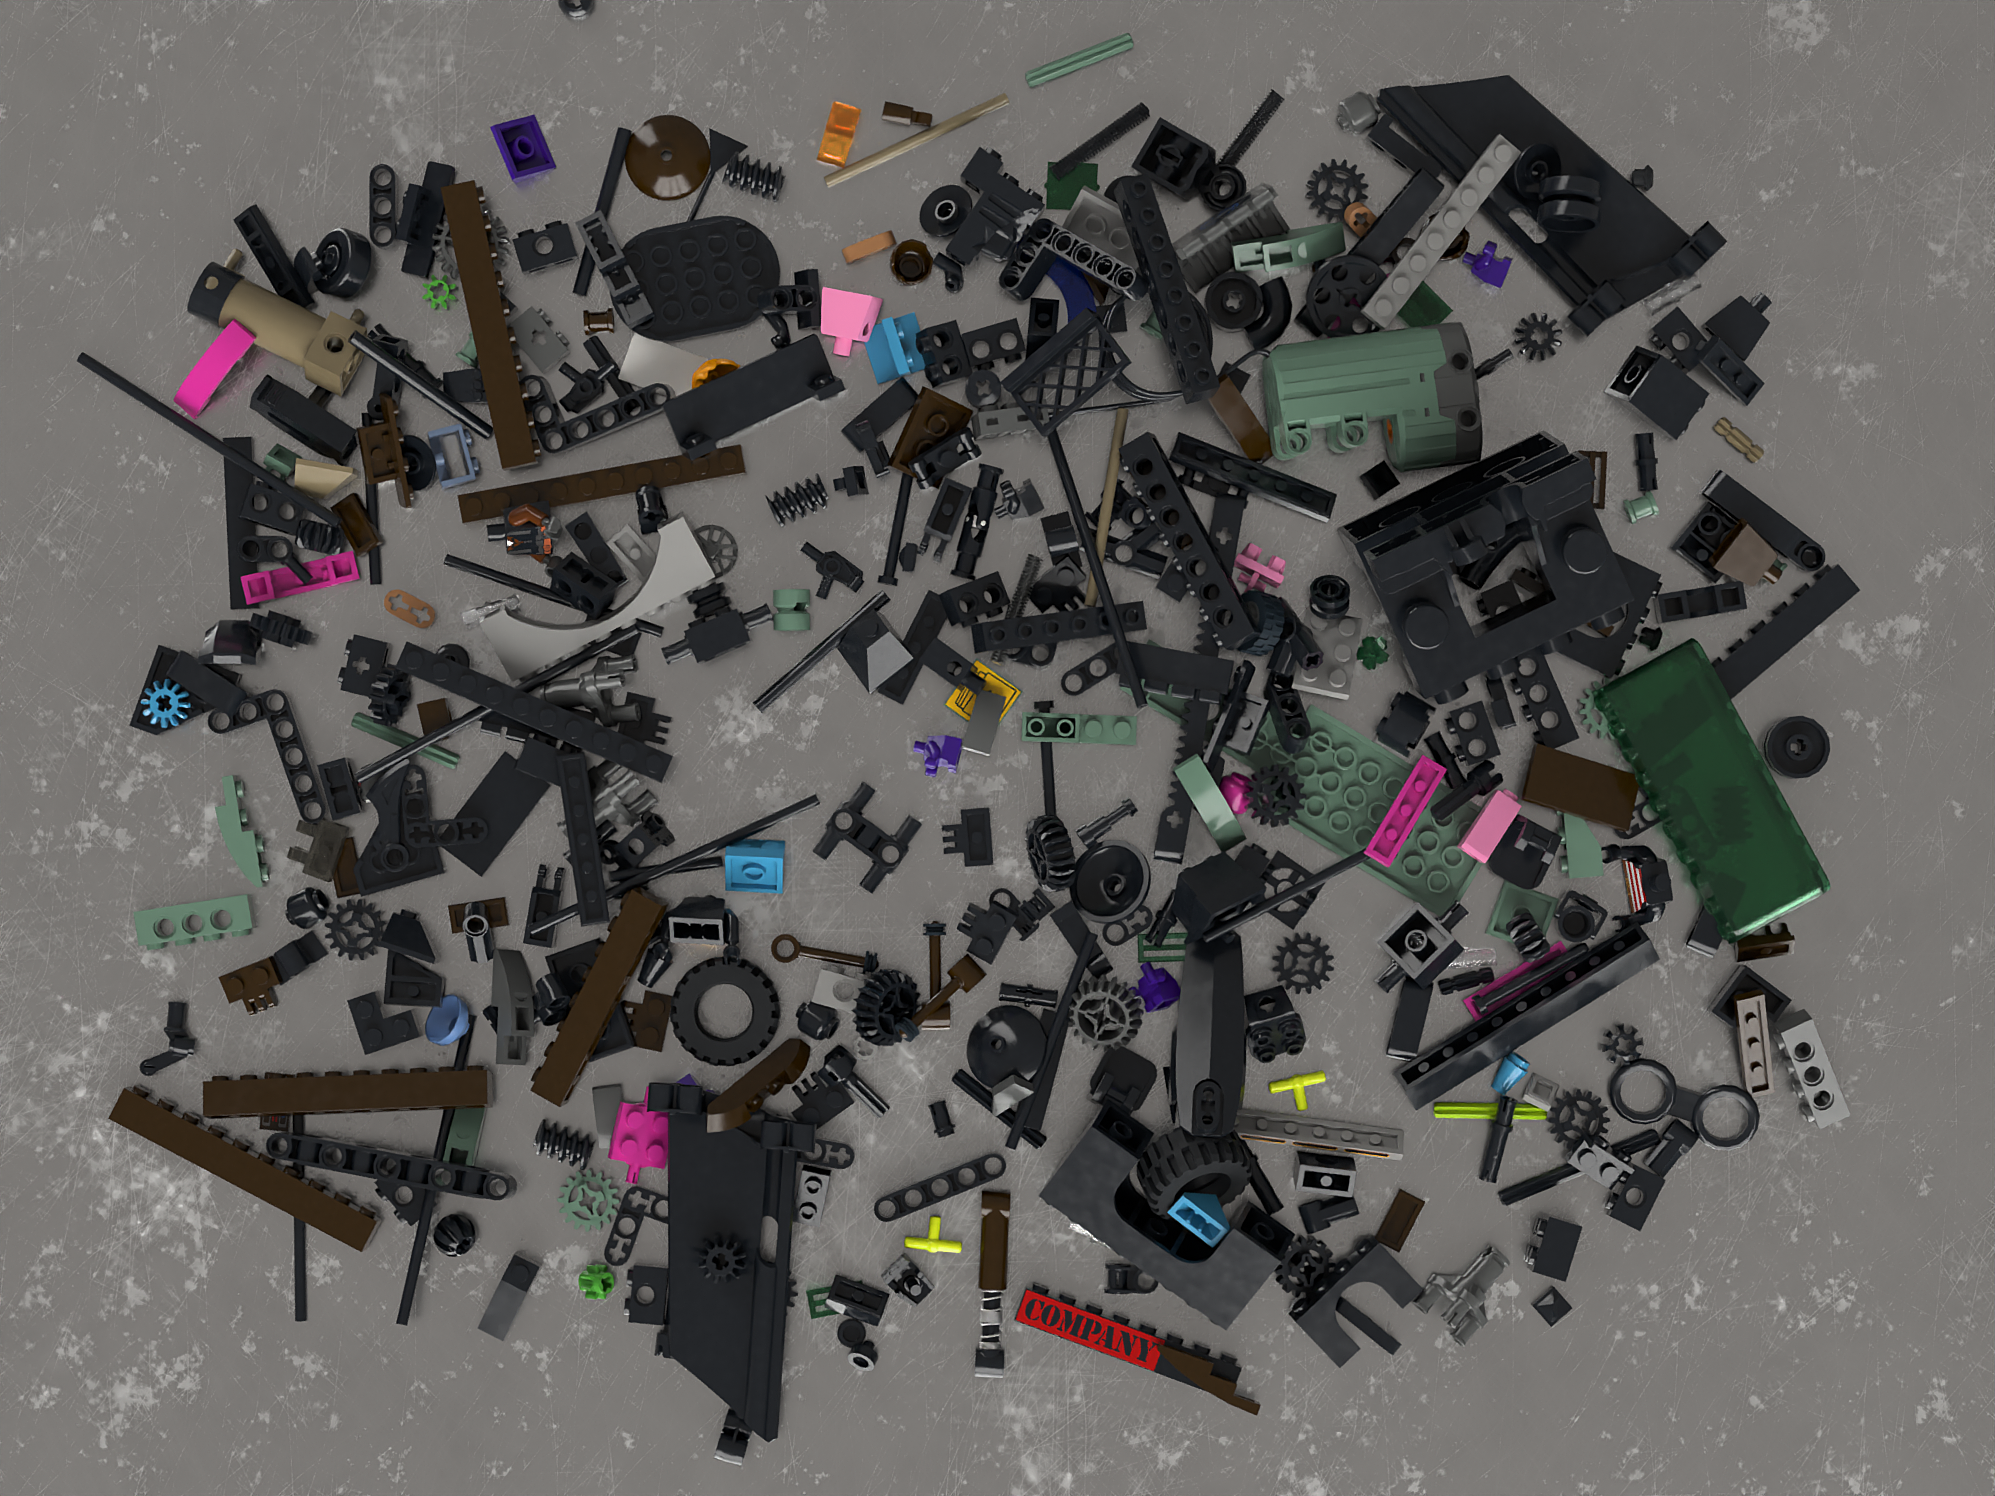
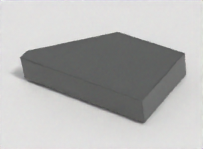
M1011 1075L992 1088V1114L997 1116L1034 1093L1033 1084L1015 1075Z

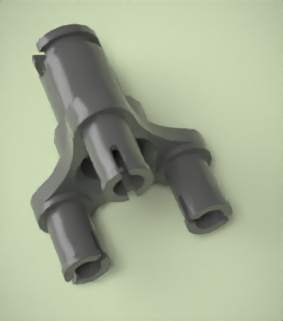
M634 654L615 658L610 656L598 657L593 669L581 673L580 678L553 681L550 684L545 683L541 685L540 699L562 709L584 706L595 715L604 727H613L621 722L639 721L641 719V711L637 702L614 706L611 700V688L624 687L625 681H621V679H625L624 674L637 672V659Z
M604 760L597 767L594 765L588 770L596 828L607 819L610 822L613 821L634 827L640 822L639 818L659 802L646 789L644 793L629 805L623 804L621 799L636 786L640 785L641 782L635 777L626 784L634 776L629 769L609 786L608 779L623 767L608 760ZM565 820L563 822L559 821L557 823L558 827L568 838Z
M1488 1245L1486 1252L1481 1253L1463 1276L1433 1274L1427 1281L1428 1285L1412 1303L1421 1312L1427 1314L1441 1295H1446L1451 1299L1453 1303L1440 1317L1444 1322L1448 1321L1447 1325L1455 1328L1458 1322L1465 1316L1464 1320L1449 1335L1453 1341L1464 1347L1478 1328L1482 1329L1488 1322L1484 1301L1487 1299L1485 1293L1504 1272V1267L1510 1265V1261L1499 1250Z

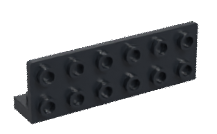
M812 334L662 403V407L682 455L692 461L716 450L715 442L811 397L822 401L846 389L842 379L833 375L818 336Z

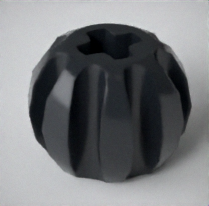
M1624 1023L1615 1024V1034H1612L1607 1029L1603 1035L1609 1038V1043L1601 1044L1602 1052L1611 1050L1607 1060L1612 1064L1620 1057L1621 1066L1630 1065V1055L1636 1060L1642 1055L1636 1052V1047L1639 1045L1644 1046L1643 1037L1634 1040V1035L1639 1031L1631 1025L1625 1033ZM1619 1038L1629 1041L1626 1044L1627 1050L1625 1052L1621 1049H1616L1619 1045Z
M450 1214L442 1218L434 1228L433 1240L440 1252L449 1257H459L466 1254L475 1244V1227L471 1220L460 1214Z

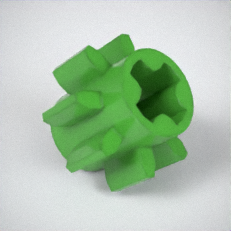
M431 275L433 282L429 285L426 283L422 285L428 289V294H425L422 298L423 300H433L431 303L432 309H435L437 304H442L445 309H448L446 302L450 299L457 300L451 291L456 289L457 285H447V275H444L442 280H437L434 275ZM441 285H444L443 289L446 291V295H440L436 299L433 289H439Z
M587 1265V1270L580 1274L578 1283L580 1290L586 1291L585 1298L595 1300L597 1298L606 1299V1294L612 1291L614 1278L613 1274L606 1272V1265Z

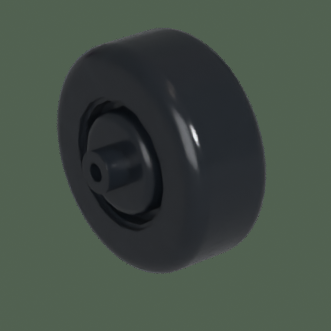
M336 228L322 239L316 250L324 265L320 268L324 277L315 283L316 288L323 294L338 299H348L354 296L364 285L371 267L372 251L370 243L364 235L346 228Z

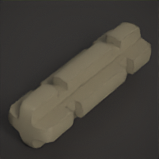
M1722 417L1715 424L1714 429L1721 436L1724 434L1726 436L1725 439L1741 453L1745 452L1747 454L1746 457L1750 461L1757 462L1763 456L1764 450L1757 444L1753 445V441L1737 427L1731 426L1733 423L1726 417Z

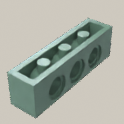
M251 894L133 912L138 945H146L147 950L164 948V942L174 940L176 946L192 944V938L203 936L204 942L221 939L220 933L232 932V937L249 935V929L256 928ZM221 910L227 911L231 917L230 923L225 927L217 922V914ZM194 914L202 919V927L198 931L192 930L188 924L189 918ZM164 919H169L174 925V930L170 935H165L160 930V924Z

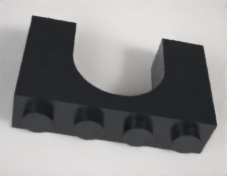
M1615 552L1614 555L1635 599L1625 604L1626 615L1623 624L1614 634L1605 638L1592 637L1573 629L1569 631L1573 642L1565 648L1554 652L1609 679L1614 674L1619 676L1625 664V660L1621 658L1626 648L1632 649L1638 636L1634 631L1638 623L1643 624L1650 612V609L1646 606L1651 597L1655 598V595H1658L1663 584L1659 582L1661 574Z
M1373 1235L1368 1239L1361 1240L1356 1245L1355 1251L1348 1258L1340 1260L1335 1265L1334 1271L1327 1278L1320 1279L1314 1285L1313 1291L1305 1298L1299 1299L1293 1305L1292 1311L1288 1313L1339 1368L1361 1349L1339 1326L1336 1319L1335 1309L1337 1301L1348 1287L1360 1282L1377 1284L1402 1309L1423 1290Z

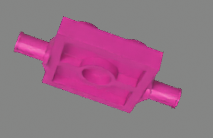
M646 1086L643 1103L631 1104L620 1101L608 1158L623 1161L629 1165L625 1182L637 1184L640 1167L650 1166L664 1169L668 1155V1112H647L649 1086Z

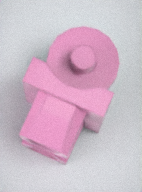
M1249 543L1242 553H1238L1236 556L1234 567L1251 575L1249 576L1241 572L1238 580L1248 584L1244 592L1247 593L1253 587L1264 592L1267 585L1257 579L1278 589L1285 577L1282 574L1286 561L1272 555L1267 567L1257 562L1262 549Z

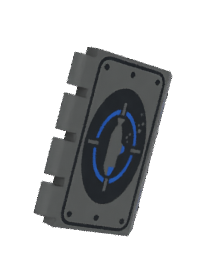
M1260 183L1172 243L1182 275L1194 293L1199 292L1200 289L1215 278L1234 267L1232 242L1281 235L1286 230H1290L1273 203L1274 198L1278 194L1271 185Z

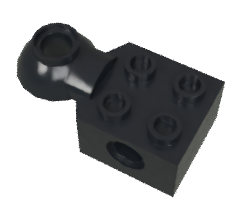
M1161 117L1158 119L1131 166L1141 174L1148 173L1151 180L1186 200L1200 192L1204 202L1212 209L1221 211L1243 196L1247 191L1246 180L1239 169L1229 164L1216 165V150ZM1225 182H1230L1231 189L1228 194L1220 195L1219 189L1221 185Z

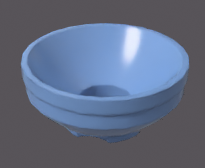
M455 995L444 996L442 1008L433 1007L426 1020L425 1034L427 1039L434 1044L445 1046L459 1040L462 1035L466 1034L470 1025L468 1023L469 1014L466 1003Z

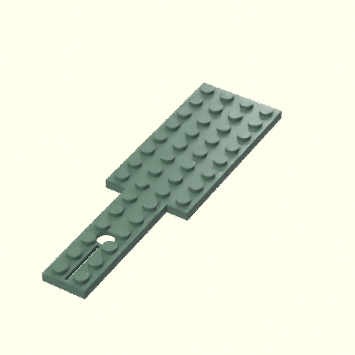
M1150 639L1147 642V645L1161 647ZM1143 679L1141 681L1142 688H1144L1145 682ZM1120 687L1121 690L1133 696L1131 688ZM1171 688L1168 689L1167 695L1144 691L1149 707L1180 726L1187 724V721L1181 718V715L1189 713L1190 710L1183 707V703L1191 702V700L1171 696ZM1222 694L1217 716L1207 720L1204 740L1210 743L1213 736V724L1217 718L1220 719L1224 710V694ZM1310 704L1306 711L1311 727V733L1306 746L1300 753H1288L1282 748L1271 715L1267 712L1250 756L1223 747L1222 751L1261 774L1260 768L1267 766L1270 771L1271 766L1278 764L1279 771L1284 767H1289V776L1295 773L1298 774L1295 782L1297 784L1304 783L1305 785L1299 789L1300 793L1306 795V798L1299 801L1304 806V809L1300 811L1295 810L1298 818L1292 820L1288 817V825L1344 859L1366 848L1414 766ZM1291 734L1292 736H1294V737H1296V738H1300V737H1299L1298 735H1296V734ZM1275 777L1265 779L1262 784L1271 785ZM1440 782L1410 831L1409 839L1404 841L1390 867L1387 868L1373 858L1357 865V867L1416 903L1419 902L1423 907L1439 917L1455 900L1460 902L1483 864L1457 847L1483 808L1469 800L1444 820L1437 821L1431 815V807L1454 791ZM1276 791L1270 792V794L1274 796L1273 801L1279 800V798L1275 796ZM1279 807L1274 815L1283 814L1287 808Z

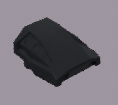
M1708 501L1671 548L1681 554L1716 584L1724 573L1716 570L1710 563L1709 558L1737 522Z
M219 620L205 632L204 644L198 654V664L256 665L260 660L263 638L260 637L262 631L249 626V620Z

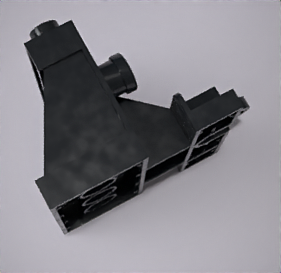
M1544 430L1480 460V462H1475L1337 528L1351 560L1365 572L1405 655L1402 661L1416 691L1425 700L1434 696L1438 705L1454 701L1469 691L1466 680L1486 671L1490 680L1504 677L1520 668L1521 664L1517 657L1518 655L1537 646L1542 655L1559 651L1573 642L1569 631L1589 621L1593 630L1609 627L1625 617L1621 606L1635 600L1590 501L1593 495L1591 482L1596 480V476L1588 459L1577 451L1569 454L1563 442ZM1512 523L1546 591L1470 627L1459 603L1452 579L1454 574L1449 562L1454 560L1456 566H1462L1483 557L1489 552L1486 545L1504 537L1505 526Z

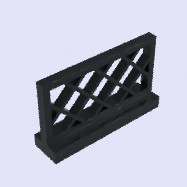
M1086 307L1000 383L1006 391L1011 393L1039 433L1046 437L1132 362L1103 325V320L1100 316ZM1098 329L1102 334L1101 347L1088 346L1090 335ZM1073 350H1081L1079 366L1067 365L1068 354ZM1087 351L1100 352L1098 367L1085 366ZM1106 352L1116 353L1121 359L1113 368H1104ZM1051 369H1059L1057 385L1045 384L1046 373ZM1066 370H1078L1076 386L1064 385ZM1084 371L1097 372L1096 382L1091 387L1082 386ZM1030 387L1038 388L1036 403H1026L1021 396ZM1044 388L1056 389L1054 405L1042 404ZM1063 390H1075L1074 401L1069 406L1061 405ZM1041 408L1054 409L1052 420L1043 426L1040 422Z

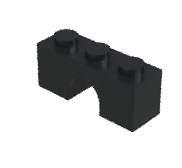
M1741 581L1658 594L1654 598L1658 624L1747 609L1744 586Z

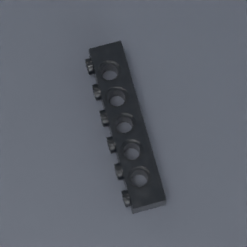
M1512 580L1479 593L1480 600L1476 601L1482 617L1487 615L1488 618L1496 615V610L1500 606H1505L1509 609L1522 603ZM1538 646L1518 655L1519 662L1522 659H1528L1533 663V671L1529 675H1523L1518 668L1512 672L1514 679L1510 680V684L1516 696L1521 694L1525 704L1521 706L1526 721L1533 722L1536 732H1533L1532 735L1536 744L1555 749L1579 739V735L1546 658L1541 654ZM1534 685L1541 686L1545 692L1544 698L1539 702L1532 700L1530 697V689ZM1547 711L1552 712L1556 717V723L1551 728L1544 727L1541 722L1543 713Z
M1143 601L1115 605L1124 633L1147 629ZM1103 606L971 625L975 654L1113 635Z

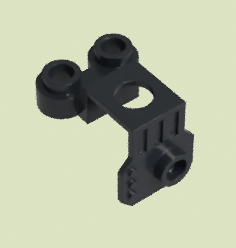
M647 811L640 817L642 823L619 843L615 840H607L599 846L601 862L606 865L616 863L619 866L617 870L639 867L643 859L659 845L662 844L668 847L675 841L674 836L658 814ZM631 839H639L643 843L644 850L641 854H637L630 847L629 842ZM604 850H608L610 852L611 858H608L605 855Z

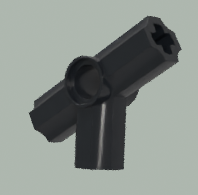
M1152 521L1147 528L1142 530L1133 529L1122 539L1108 535L1104 560L1160 581L1168 557L1148 549L1161 540L1159 536L1161 530ZM1089 528L1095 544L1097 530ZM1081 544L1079 551L1085 553L1083 544ZM1120 546H1127L1132 552L1131 559L1126 562L1118 560L1115 554L1116 549Z
M1279 597L1278 599L1282 602L1281 605L1284 608L1283 631L1266 670L1281 677L1289 678L1296 660L1301 668L1306 671L1313 668L1317 669L1323 663L1324 653L1313 639L1311 629L1301 622L1287 600Z

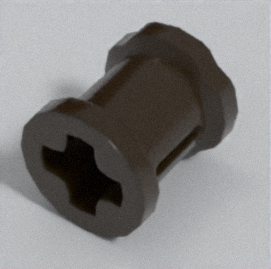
M613 308L600 312L583 310L585 335L601 331H609L610 334L615 333Z

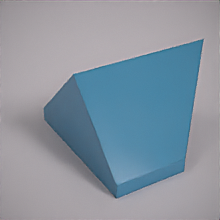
M1184 1192L1167 1212L1179 1221L1186 1230L1197 1235L1212 1248L1230 1229L1215 1194Z

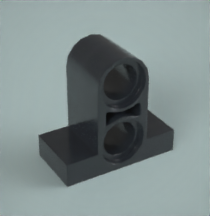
M818 269L794 272L795 285H780L764 289L759 293L757 304L763 313L797 314L798 329H812L821 326ZM799 294L802 297V305L800 304L798 299ZM773 295L777 298V305L774 303Z
M1066 511L1040 518L1052 565H1055L1068 554L1079 567H1083L1069 512Z
M311 930L299 939L293 940L274 953L273 958L283 980L280 986L329 954L314 930Z

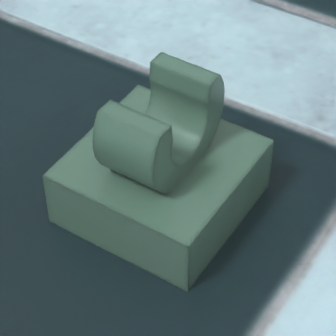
M277 443L266 455L263 464L267 466L266 470L272 472L274 469L281 473L280 479L284 481L295 470L296 458L301 459L302 457Z

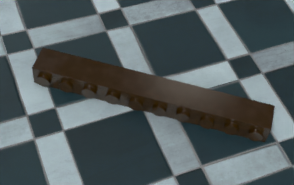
M475 180L440 187L502 469L506 471L538 464L537 457L542 456L538 439L533 440L531 428H535L532 411H526L524 401L529 400L526 383L520 384L518 372H523L520 355L514 356L512 344H516L517 340L514 327H508L506 316L511 315L507 298L502 299L500 288L505 287L501 270H495L494 260L498 259L495 242L490 243L487 232L492 231L489 214L483 215L481 204L486 203L483 186L477 187Z
M741 444L717 448L692 461L683 455L457 496L462 523L470 525L503 519V510L505 508L549 500L550 510L635 495V492L644 486H656L660 490L747 475L743 449Z
M481 1065L467 1066V1071H456V1067L447 1066L439 1067L438 1072H427V1068H410V1073H399L398 1069H383L381 1074L370 1075L369 1070H355L353 1075L342 1076L340 1071L325 1072L323 1077H314V1073L301 1072L296 1073V1078H285V1074L276 1073L268 1074V1079H257V1075H240V1080H229V1076H213L212 1081H203V1116L208 1119L493 1108L492 1073L484 1070V1066Z
M141 1086L125 1087L121 1092L108 1119L360 1252L367 1249L382 1220L376 1216L377 1212L374 1209L365 1205L358 1207L350 1203L352 1198L338 1191L333 1194L325 1190L327 1185L314 1178L308 1181L300 1176L301 1171L290 1165L282 1167L274 1163L276 1158L271 1157L268 1153L261 1151L260 1154H257L249 1149L251 1145L238 1138H235L233 1141L225 1137L224 1134L226 1132L214 1125H210L209 1128L199 1123L200 1118L187 1111L182 1114L174 1110L175 1105L163 1098H159L157 1101L149 1097L150 1092Z

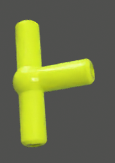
M1324 1071L1305 1075L1295 1074L1291 1078L1270 1082L1268 1087L1272 1094L1293 1089L1297 1110L1303 1111L1308 1109L1304 1086L1325 1082L1326 1077Z
M930 1216L928 1238L906 1236L904 1239L905 1248L923 1249L931 1253L937 1251L960 1253L962 1243L960 1241L939 1240L940 1216Z

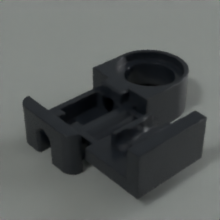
M868 420L856 424V430L876 477L880 478L889 474V469H884L889 466L887 464L890 457L883 440L877 442Z
M1117 479L1110 525L1115 519L1119 520L1121 518L1132 528L1139 530L1147 528L1152 522L1146 512L1148 505L1141 498L1132 497L1122 486L1125 481ZM1101 503L1092 513L1086 512L1085 514L1096 527H1098ZM1142 508L1144 517L1141 522L1135 524L1132 518L1133 513L1136 509Z
M1485 675L1486 686L1492 701L1490 704L1498 727L1501 730L1517 726L1502 678L1490 680L1488 675Z
M1005 888L994 890L989 897V905H991L995 895L998 893H1006L1010 897V905L1007 908L1019 914L1013 927L1021 934L1020 941L1026 940L1039 928V922L1034 924L1037 919L1040 921L1055 908L1039 888L1033 892L1035 896L1028 902L1024 900L1022 902L1023 905L1020 907L1018 905L1021 902L1011 891ZM1036 895L1045 903V905L1036 897Z

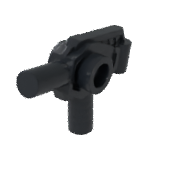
M610 359L597 371L589 368L581 374L567 362H564L559 371L575 384L570 392L559 400V403L567 412L572 411L577 414L604 392V379L618 368L617 363Z
M806 542L800 550L817 562L816 571L823 575L815 595L819 598L827 599L834 580L843 583L855 593L865 582L862 580L863 571L836 551L822 553L809 542Z

